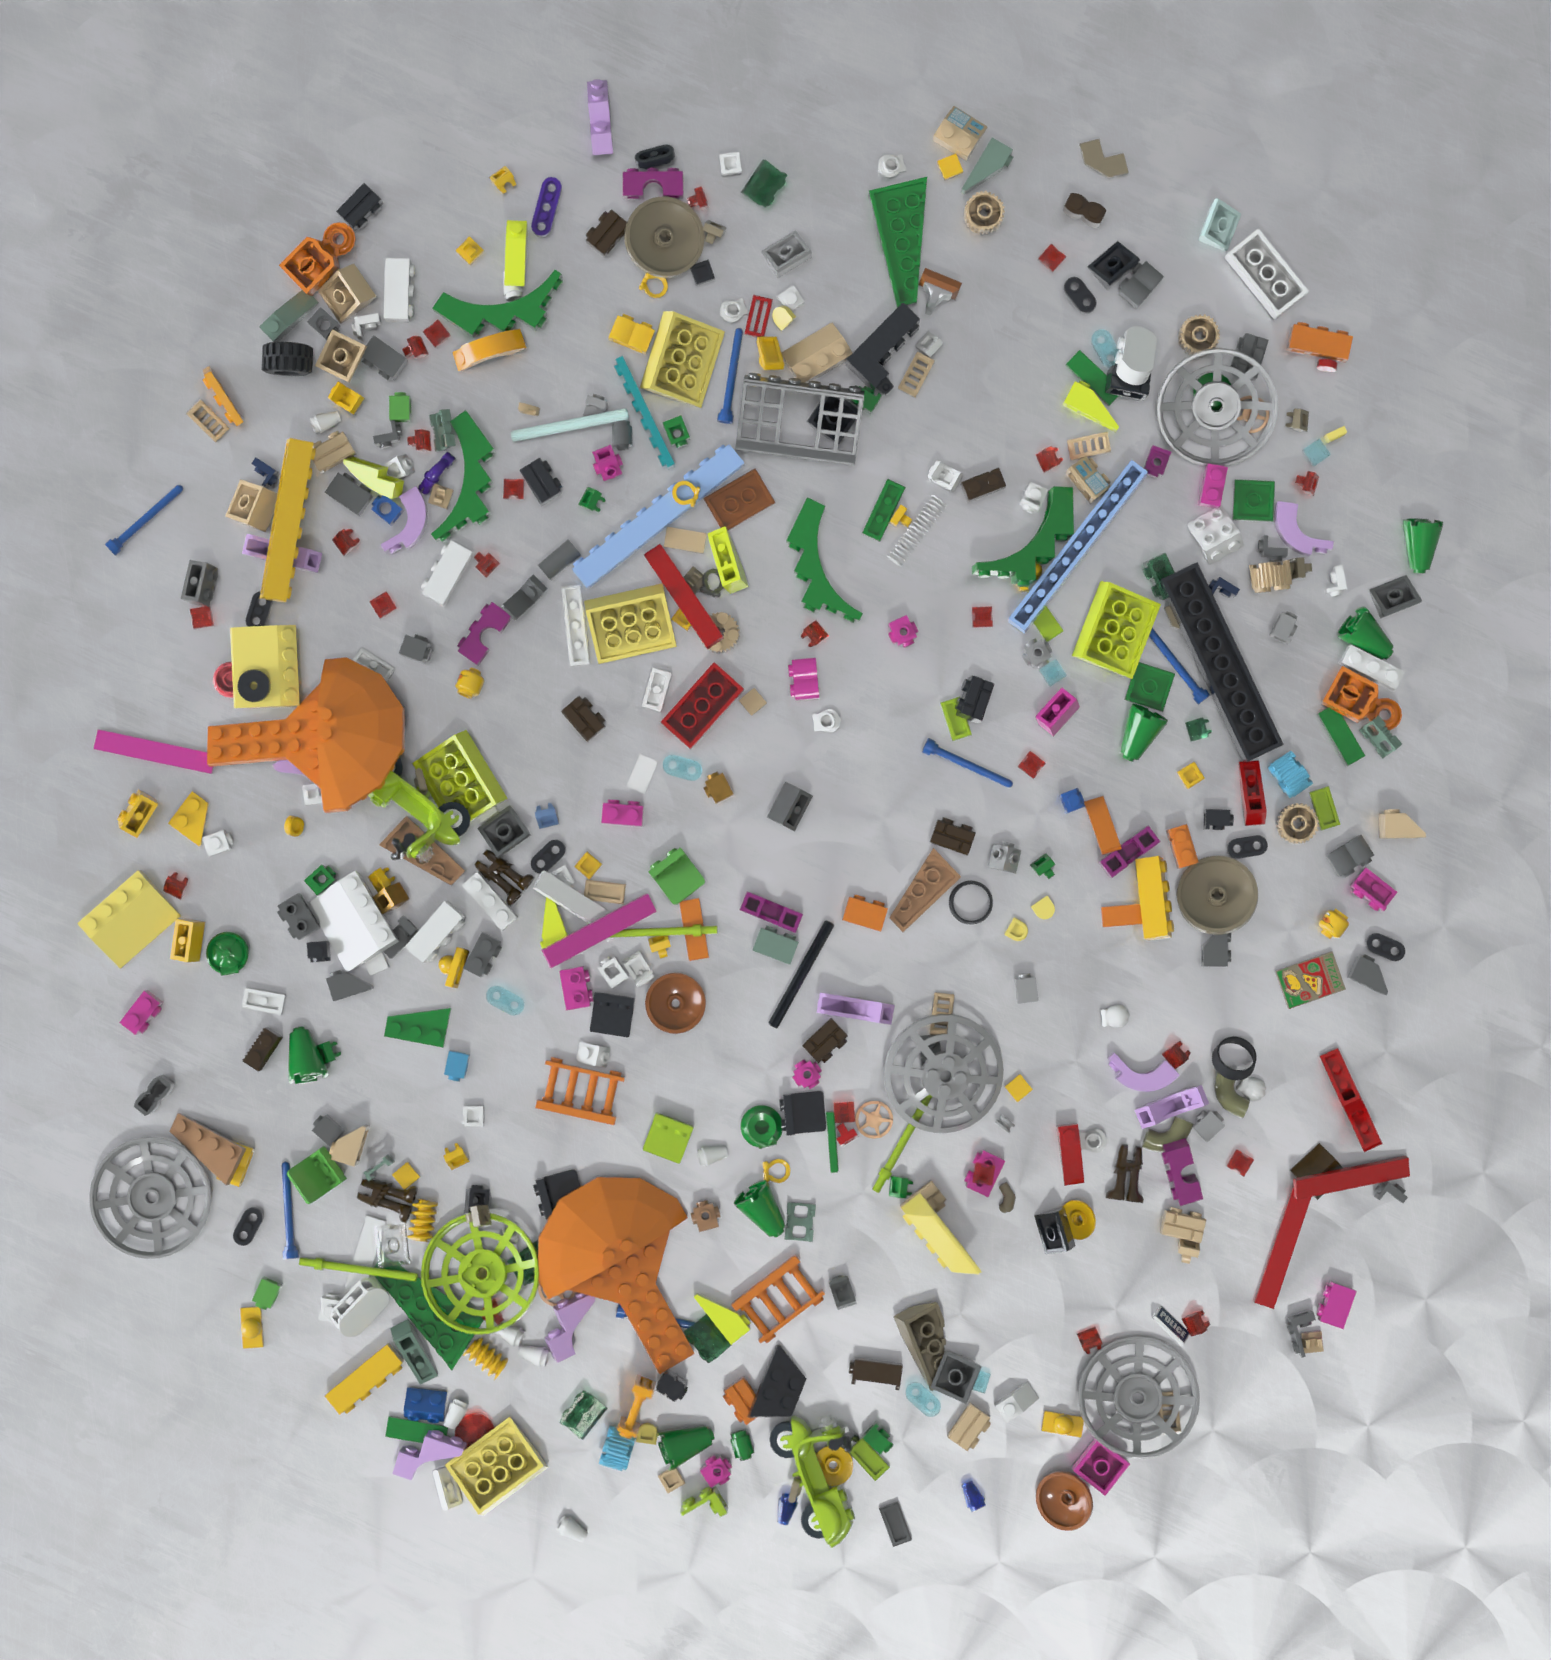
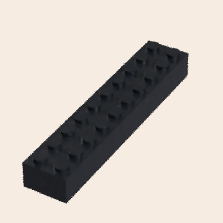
M1198 562L1158 580L1243 762H1249L1284 745Z

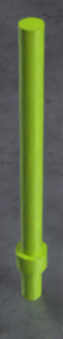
M694 924L693 927L623 929L609 938L693 935V937L702 936V934H718V927Z
M929 1094L921 1100V1103L927 1107L933 1096ZM917 1108L912 1118L919 1122L924 1112ZM910 1123L907 1125L885 1167H882L878 1173L880 1176L872 1188L877 1193L881 1191L886 1180L890 1179L894 1165L916 1128Z
M300 1257L299 1265L314 1267L315 1270L330 1269L409 1281H417L418 1277L417 1273L325 1261L324 1258L316 1257L315 1259Z

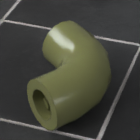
M1217 1072L1214 1085L1217 1100L1225 1110L1243 1118L1249 1107L1250 1100L1236 1093L1234 1088L1236 1080L1227 1079Z
M1174 1117L1170 1129L1166 1132L1148 1129L1142 1147L1150 1151L1162 1153L1164 1152V1144L1184 1138L1187 1139L1192 1130L1193 1123Z

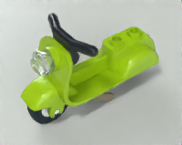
M398 758L394 764L395 768L393 771H390L385 779L386 783L379 790L376 789L368 796L371 798L372 803L384 808L393 800L427 828L426 833L419 838H416L412 833H407L402 843L398 838H394L392 844L396 852L391 854V859L394 861L400 860L406 855L409 859L413 857L415 859L418 858L421 864L423 862L428 863L435 854L432 852L434 848L430 846L435 840L447 845L460 844L459 837L470 826V815L468 810L457 802L444 803L437 808L428 799L431 792H427L422 769L417 768L415 770V789L400 778L403 765L401 759Z
M793 1415L791 1422H781L774 1427L770 1434V1446L774 1453L780 1457H795L798 1471L792 1475L795 1478L792 1482L788 1500L791 1503L795 1502L804 1485L811 1503L805 1508L801 1516V1524L805 1533L813 1538H825L827 1545L833 1548L847 1536L855 1515L852 1508H848L846 1503L848 1498L845 1490L841 1489L839 1485L832 1488L828 1487L813 1445L817 1442L828 1441V1447L832 1451H836L841 1445H844L845 1452L849 1453L852 1451L851 1441L858 1442L860 1438L859 1435L853 1432L845 1433V1428L837 1425V1417L832 1418V1415L821 1418V1423L818 1424L821 1429L811 1431L803 1419Z

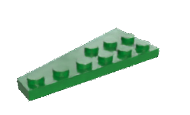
M927 177L869 190L897 308L902 302L907 306L917 304Z
M383 1254L375 1265V1268L410 1272ZM375 1276L452 1371L475 1334L455 1330L436 1316L424 1296L420 1277H417V1281ZM431 1287L438 1306L448 1316L455 1305L452 1304L445 1293L435 1287ZM462 1311L455 1321L464 1326L479 1328L484 1318Z

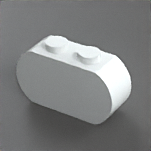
M1134 326L1127 329L1124 337L1119 338L1117 349L1120 350L1115 358V363L1117 364L1116 373L1126 383L1141 385L1148 380L1153 370L1157 337L1154 333L1144 327Z
M361 1279L332 1309L331 1320L344 1336H358L388 1305L389 1296L376 1279Z

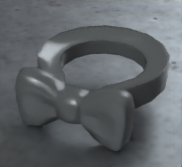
M710 569L702 577L703 587L700 588V592L718 598L721 596L720 591L724 587L720 580L719 586L714 591L709 589L707 583L709 574H716L720 580L718 569Z

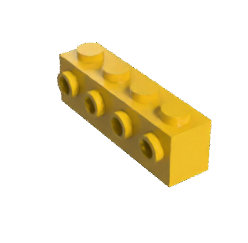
M1160 856L1135 859L1144 939L1150 941L1172 938L1174 923L1173 920H1170L1169 912H1172L1171 901L1167 898V892L1170 891L1168 880H1165L1167 863Z
M387 1343L325 1395V1398L339 1415L343 1412L348 1414L356 1407L354 1403L358 1399H361V1401L365 1400L372 1394L369 1390L374 1386L377 1388L382 1386L387 1381L385 1377L390 1373L394 1376L403 1368L401 1364L404 1360L392 1345Z

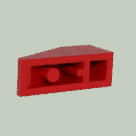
M1259 760L1239 762L1245 826L1263 825L1266 821L1267 810Z
M1078 1124L1057 1125L1064 1186L1084 1183Z

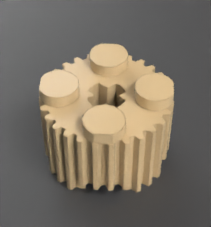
M986 190L984 193L982 191L980 193L976 192V195H972V198H969L964 209V219H966L965 223H968L967 227L972 232L982 233V235L986 233L987 235L988 232L996 231L1002 224L1005 206H1003L1004 203L1001 202V199L998 200V196H994V193L991 195V192L987 193ZM982 209H985V212H989L987 216L980 215Z
M1201 314L1199 316H1191L1190 319L1188 318L1183 323L1178 332L1179 346L1182 350H1185V353L1188 352L1189 356L1202 350L1215 348L1220 340V330L1217 329L1218 325H1215L1216 322L1213 321V318L1210 319V316L1206 317V314L1204 316H1201ZM1198 332H1201V337L1204 339L1198 340L1194 333L1197 334Z
M1290 560L1282 561L1283 565L1280 562L1258 564L1259 568L1256 565H1249L1252 589H1254L1255 593L1270 592L1271 587H1274V590L1291 589Z
M717 612L716 614L712 613V616L709 614L717 628L720 630L724 629L725 632L723 633L724 639L708 650L716 651V653H722L723 651L727 653V650L731 651L730 648H734L740 636L737 621L731 618V615L728 616L727 613Z
M1291 804L1279 812L1280 816H1277L1278 820H1276L1278 823L1276 825L1278 827L1277 831L1285 841L1300 844L1312 839V835H1316L1315 831H1318L1317 827H1319L1317 824L1319 823L1317 820L1318 816H1315L1316 812L1313 813V809H1310V806H1307V804ZM1297 818H1299V822H1302V826H1299L1296 829L1293 825V821H1296Z

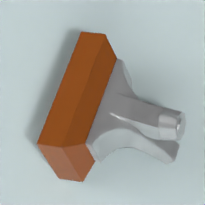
M925 268L919 285L923 287L922 289L927 294L925 314L931 316L936 306L944 300H956L962 283Z

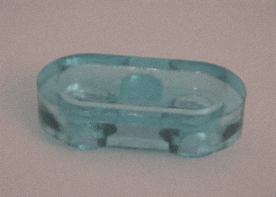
M1104 329L1095 331L1091 337V344L1102 364L1110 368L1116 364L1115 358L1119 349H1117L1108 331ZM1099 337L1104 338L1105 342L1103 344L1098 343L1097 339ZM1113 355L1114 361H1108L1107 356Z
M676 755L667 756L663 761V769L669 775L695 781L702 774V767L696 761ZM671 761L676 762V768H669V763ZM690 767H694L696 769V772L694 774L688 773V769Z
M493 986L488 989L486 999L494 1007L510 1015H518L524 1010V1001L518 995L500 986ZM495 992L500 993L498 1000L493 998ZM513 1001L518 1003L517 1009L511 1008Z
M913 1382L907 1386L905 1391L907 1399L924 1415L933 1417L940 1412V1401L921 1383ZM913 1389L919 1390L917 1396L912 1395ZM929 1402L934 1403L933 1409L927 1408Z

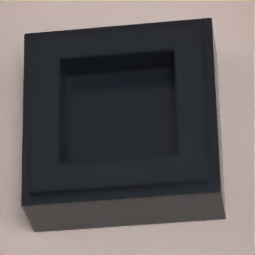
M709 260L696 263L690 268L696 286L715 280Z

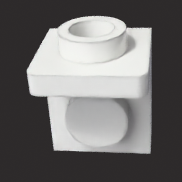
M379 314L354 317L355 323H352V330L359 340L363 339L362 327H365V330L377 328V325H381Z
M406 454L397 456L382 465L388 467V476L398 479L415 472L413 463Z
M1030 482L1020 502V505L1023 506L1022 509L1032 514L1034 511L1038 513L1048 490Z
M1343 565L1333 567V572H1330L1331 582L1336 587L1325 589V594L1330 593L1331 597L1342 595V591L1347 589Z
M220 830L217 833L202 837L208 857L232 849L231 844H234L231 833H227L226 830Z
M327 1293V1296L321 1297L319 1321L333 1323L331 1311L341 1300L339 1295Z

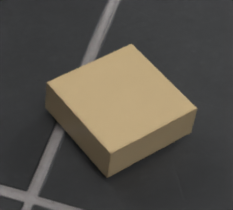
M755 688L739 700L751 716L767 704Z
M677 1468L672 1471L668 1469L658 1475L667 1493L685 1484Z

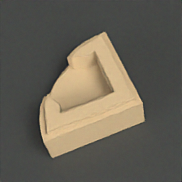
M519 402L518 410L520 413L539 416L540 408Z

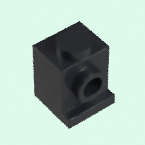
M1204 810L1203 830H1209L1210 826H1213V830H1225V826H1233L1234 816L1230 814V810Z
M329 941L307 943V956L310 959V963L331 961Z
M471 1185V1188L466 1189L464 1214L471 1213L470 1207L488 1205L489 1207V1189H483V1185ZM474 1196L478 1198V1202L476 1204L473 1203Z

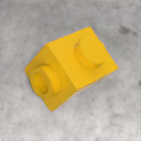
M338 381L331 389L328 399L354 415L364 397Z

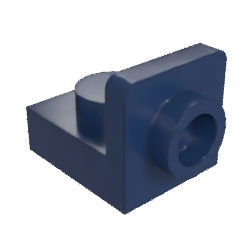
M255 457L251 464L255 466L254 471L263 477L265 474H268L262 483V486L268 489L269 486L272 487L276 483L278 471Z
M1218 577L1216 580L1212 579L1209 584L1212 594L1218 588L1220 589L1219 593L1227 598H1230V596L1234 598L1240 590L1221 577Z

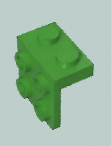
M681 847L669 851L666 854L667 858L653 863L650 866L651 870L648 871L674 905H678L705 884V879Z
M325 1146L287 1171V1176L307 1204L313 1203L347 1179L337 1163L331 1160L332 1155L329 1154Z

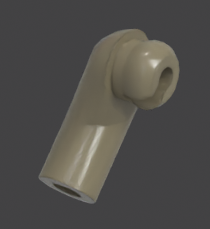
M1005 1182L999 1186L1004 1195L1003 1203L999 1205L1002 1213L1011 1212L1016 1199L1009 1184Z

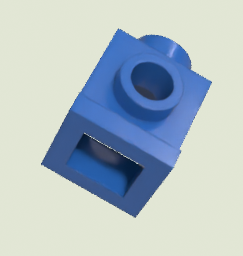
M1078 788L1059 795L1066 814L1085 807L1083 796Z

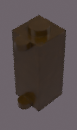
M854 1357V1362H850L849 1374H852L851 1384L855 1385L856 1380L896 1385L895 1390L899 1391L903 1370L902 1363Z

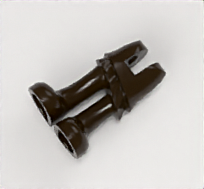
M487 849L483 854L489 861L493 862L488 868L479 860L474 865L485 879L487 878L488 881L492 880L507 894L506 902L511 907L523 893L507 882L500 874H505L523 891H526L535 877L531 874L520 875L511 868L513 864L507 863L508 860L501 857L497 858L494 852Z
M1121 1144L1114 1166L1116 1169L1113 1172L1117 1174L1115 1188L1106 1193V1198L1124 1201L1127 1172H1130L1129 1187L1125 1201L1143 1203L1144 1198L1138 1191L1139 1172L1142 1170L1143 1165L1142 1147L1135 1146L1133 1160H1127L1128 1144Z
M362 1179L360 1185L373 1189L371 1195L358 1192V1200L371 1207L377 1208L380 1206L395 1211L399 1214V1220L407 1223L413 1206L386 1199L385 1196H392L413 1204L418 1187L411 1186L408 1190L393 1188V1183L386 1184L387 1182Z

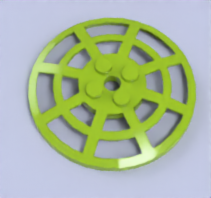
M490 1213L491 1220L508 1225L503 1236L494 1232L479 1231V1227H474L473 1222L469 1223L471 1233L461 1237L450 1246L441 1239L452 1228L466 1222L465 1215L451 1220L438 1230L428 1244L422 1260L421 1284L430 1308L445 1324L464 1333L491 1334L513 1325L530 1308L539 1286L538 1256L531 1239L516 1223L493 1213ZM515 1231L527 1243L533 1259L522 1262L518 1250L510 1242ZM481 1237L498 1240L499 1243L495 1250L483 1249ZM473 1239L474 1251L465 1256L457 1250L465 1242ZM437 1246L447 1254L442 1264L441 1278L429 1279L430 1261ZM506 1246L512 1252L516 1263L506 1265L500 1257ZM453 1257L461 1263L458 1274L448 1276L449 1264ZM481 1268L487 1270V1277L485 1279L478 1277V1271ZM534 1268V1285L528 1300H525L519 1295L523 1284L524 1270ZM518 1271L515 1289L512 1290L505 1284L507 1273ZM460 1282V1285L466 1293L460 1301L453 1294L450 1284ZM443 1286L447 1297L455 1305L448 1316L438 1306L431 1287ZM499 1291L509 1297L504 1303L493 1308L492 1296L496 1295ZM472 1297L483 1298L485 1310L472 1309L466 1305ZM513 1301L522 1307L513 1318L501 1325L494 1326V1314L505 1310ZM462 1311L474 1316H485L486 1328L480 1329L464 1326L455 1320Z

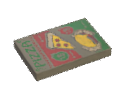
M1333 951L1275 971L1288 1009L1346 990Z

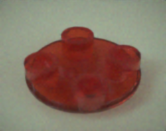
M468 1414L463 1417L455 1428V1437H459L463 1442H466L465 1449H467L494 1429V1425L489 1418L482 1414Z

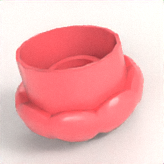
M232 662L221 664L213 676L215 689L221 695L233 698Z

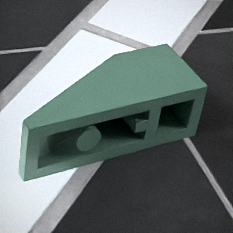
M992 137L964 184L961 193L965 195L1002 171L1004 166L1008 167L1014 158L1011 155L1013 149Z
M301 290L277 309L259 328L273 342H279L319 302L313 296Z
M407 1319L391 1327L393 1341L419 1384L421 1385L437 1377L438 1373L410 1321Z

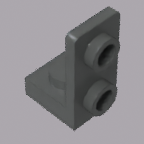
M533 574L501 607L514 620H517L538 601L548 588Z
M405 916L398 920L399 925L393 929L399 942L383 951L390 959L394 958L419 931Z
M1311 1310L1288 1317L1289 1322L1286 1323L1289 1334L1294 1336L1295 1342H1292L1295 1354L1299 1353L1301 1358L1306 1357L1297 1325L1306 1327L1312 1324L1311 1321L1316 1320L1314 1312Z

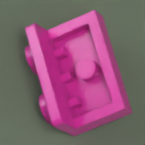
M1366 867L1350 886L1354 889L1352 893L1360 899L1363 897L1369 901L1368 905L1376 912L1379 910L1385 911L1387 905L1398 893Z

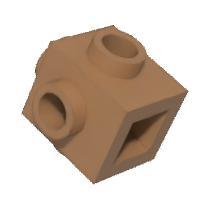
M708 1200L697 1202V1206L693 1207L694 1212L690 1214L693 1225H698L699 1232L719 1227L717 1218L721 1216L718 1206H714L713 1202L708 1203ZM707 1212L709 1217L704 1218L702 1213Z

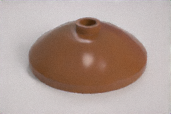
M670 973L658 978L650 986L645 999V1008L650 1021L660 1030L672 1034L684 1033L694 1028L702 1019L706 1007L705 995L701 986L690 976L681 973ZM674 999L679 1000L680 1005L678 1007L672 1005Z
M1065 1471L1053 1472L1044 1477L1037 1487L1036 1504L1045 1521L1051 1526L1064 1531H1072L1082 1527L1090 1519L1093 1511V1498L1087 1485L1078 1476Z

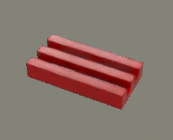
M753 295L744 335L752 337L765 336L773 299ZM756 300H759L760 304L754 330L749 331ZM764 302H767L768 305L761 333H758Z

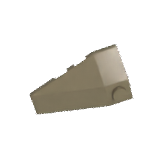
M937 1302L912 1306L893 1316L898 1330L930 1391L934 1390L930 1387L945 1353L944 1345H946V1338H944L943 1334L945 1322Z

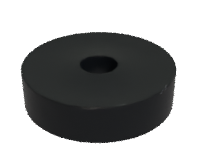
M248 670L240 676L237 688L239 694L245 700L260 702L269 695L271 683L265 673L259 670ZM253 682H256L258 685L255 690L251 689Z

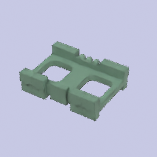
M450 409L439 410L438 413L429 415L431 427H434V437L436 438L433 440L435 452L445 451L452 446H456L454 434H451V424L449 423L452 421Z
M1378 715L1359 731L1366 739H1370L1369 741L1374 747H1377L1375 750L1383 759L1398 749L1402 743L1396 735L1392 736V733H1389L1390 730L1384 727L1386 723ZM1373 725L1378 730L1379 734L1374 735V732L1369 726ZM1383 740L1387 741L1392 749L1388 750L1381 742Z
M389 1154L382 1158L383 1161L372 1170L369 1168L363 1172L368 1181L375 1177L373 1172L386 1163L387 1166H390L395 1162Z
M788 1202V1223L786 1224L788 1227L785 1228L784 1240L813 1242L812 1218L815 1217V1204ZM795 1206H806L808 1208L807 1217H795ZM793 1227H806V1236L804 1238L793 1237Z

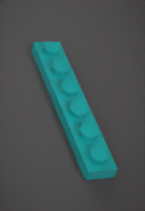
M623 356L615 359L617 365H614L618 376L623 375L626 381L623 383L627 394L631 393L634 401L631 403L636 413L641 412L643 419L640 421L644 430L649 429L652 435L649 440L653 448H658L660 452L658 459L662 467L666 465L668 470L675 467V463Z

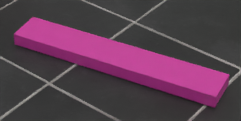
M97 730L94 749L213 774L214 766L209 767L207 765V752Z
M646 893L543 948L541 951L549 967L553 968L657 911L649 895Z

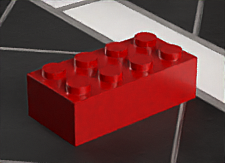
M714 662L663 718L661 724L691 750L741 695L744 688Z

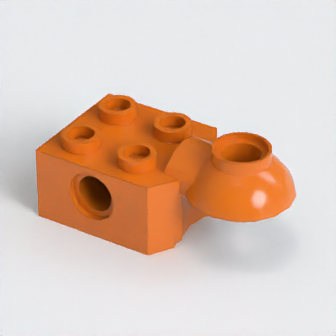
M333 223L325 230L322 241L306 237L279 266L306 294L313 296L340 268L338 257L347 254L355 244L354 231L346 223ZM339 235H343L344 241L338 245L336 239Z
M1344 666L1339 670L1322 702V705L1356 723L1365 718L1372 721L1382 710H1386L1390 713V718L1383 720L1386 723L1384 727H1387V730L1396 728L1402 718V711L1398 703L1389 698L1378 699V684Z

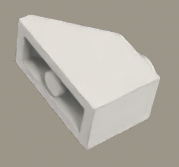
M1027 1381L995 1402L994 1405L1004 1421L1008 1423L1027 1410L1039 1398Z

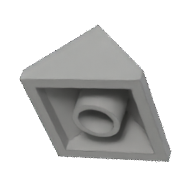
M796 230L761 251L777 278L812 258L810 248Z

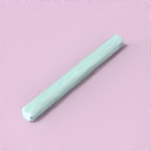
M624 408L513 430L511 438L514 442L627 420L629 415L627 409Z

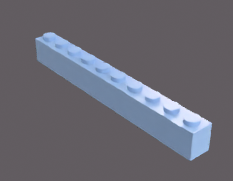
M730 444L726 447L725 445L720 446L715 451L716 455L711 459L705 458L699 463V469L695 472L690 470L683 476L685 479L683 481L692 483L695 488H701L696 503L745 465ZM677 482L667 489L669 492L665 496L659 495L652 501L653 505L648 509L646 507L642 508L636 514V519L632 522L629 519L620 526L622 530L617 534L612 532L604 539L606 542L602 546L596 545L589 551L590 555L585 559L581 557L573 564L575 566L572 569L587 589L591 588L691 508L690 504L680 505L673 499L672 490ZM682 485L677 489L676 495L678 499L685 501L692 499L694 493L689 486Z
M1133 460L1129 462L1009 617V623L1022 633H1026L1146 478L1148 472Z

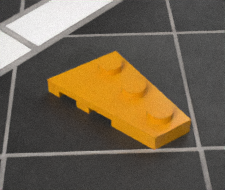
M208 366L203 369L205 378L202 380L208 389L212 388L216 393L213 397L217 404L225 407L227 412L224 414L230 423L234 422L236 426L243 423L241 415L229 396L225 394L223 386L214 377L211 367Z

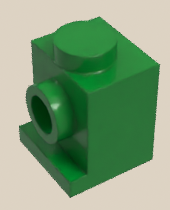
M859 386L861 390L865 391L862 409L872 414L882 395L878 393L875 396L873 395L875 392L869 387L864 386L862 388ZM851 399L850 402L859 407V400Z
M681 415L662 422L671 447L676 445V448H681L688 444L687 441L690 440V436ZM676 430L681 432L680 437L673 435Z
M320 865L304 882L318 896L337 880L334 877L336 872L329 865L327 867ZM321 875L326 876L324 883L319 881Z
M875 1421L862 1435V1438L879 1454L883 1451L887 1453L894 1444L889 1439L890 1434L883 1428L879 1430V1423Z

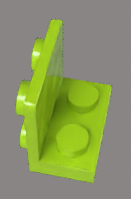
M656 1112L643 1146V1151L680 1164L694 1126Z
M708 1486L700 1491L701 1494L695 1499L691 1496L683 1501L680 1510L683 1516L710 1500L709 1505L713 1513H718L722 1517L728 1513V1506L716 1486L713 1488Z

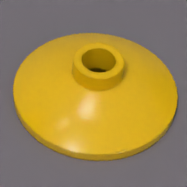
M1071 1200L1064 1204L1063 1207L1073 1239L1082 1240L1092 1235L1096 1226V1218L1091 1207L1080 1200Z
M828 1446L819 1450L816 1456L828 1486H838L845 1483L853 1471L851 1455L845 1452L842 1447L836 1451H832ZM831 1461H835L837 1463V1466L835 1468H831L829 1466V1463Z

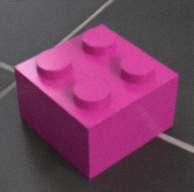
M1094 1438L1072 1466V1469L1106 1496L1130 1463L1122 1455L1105 1448Z

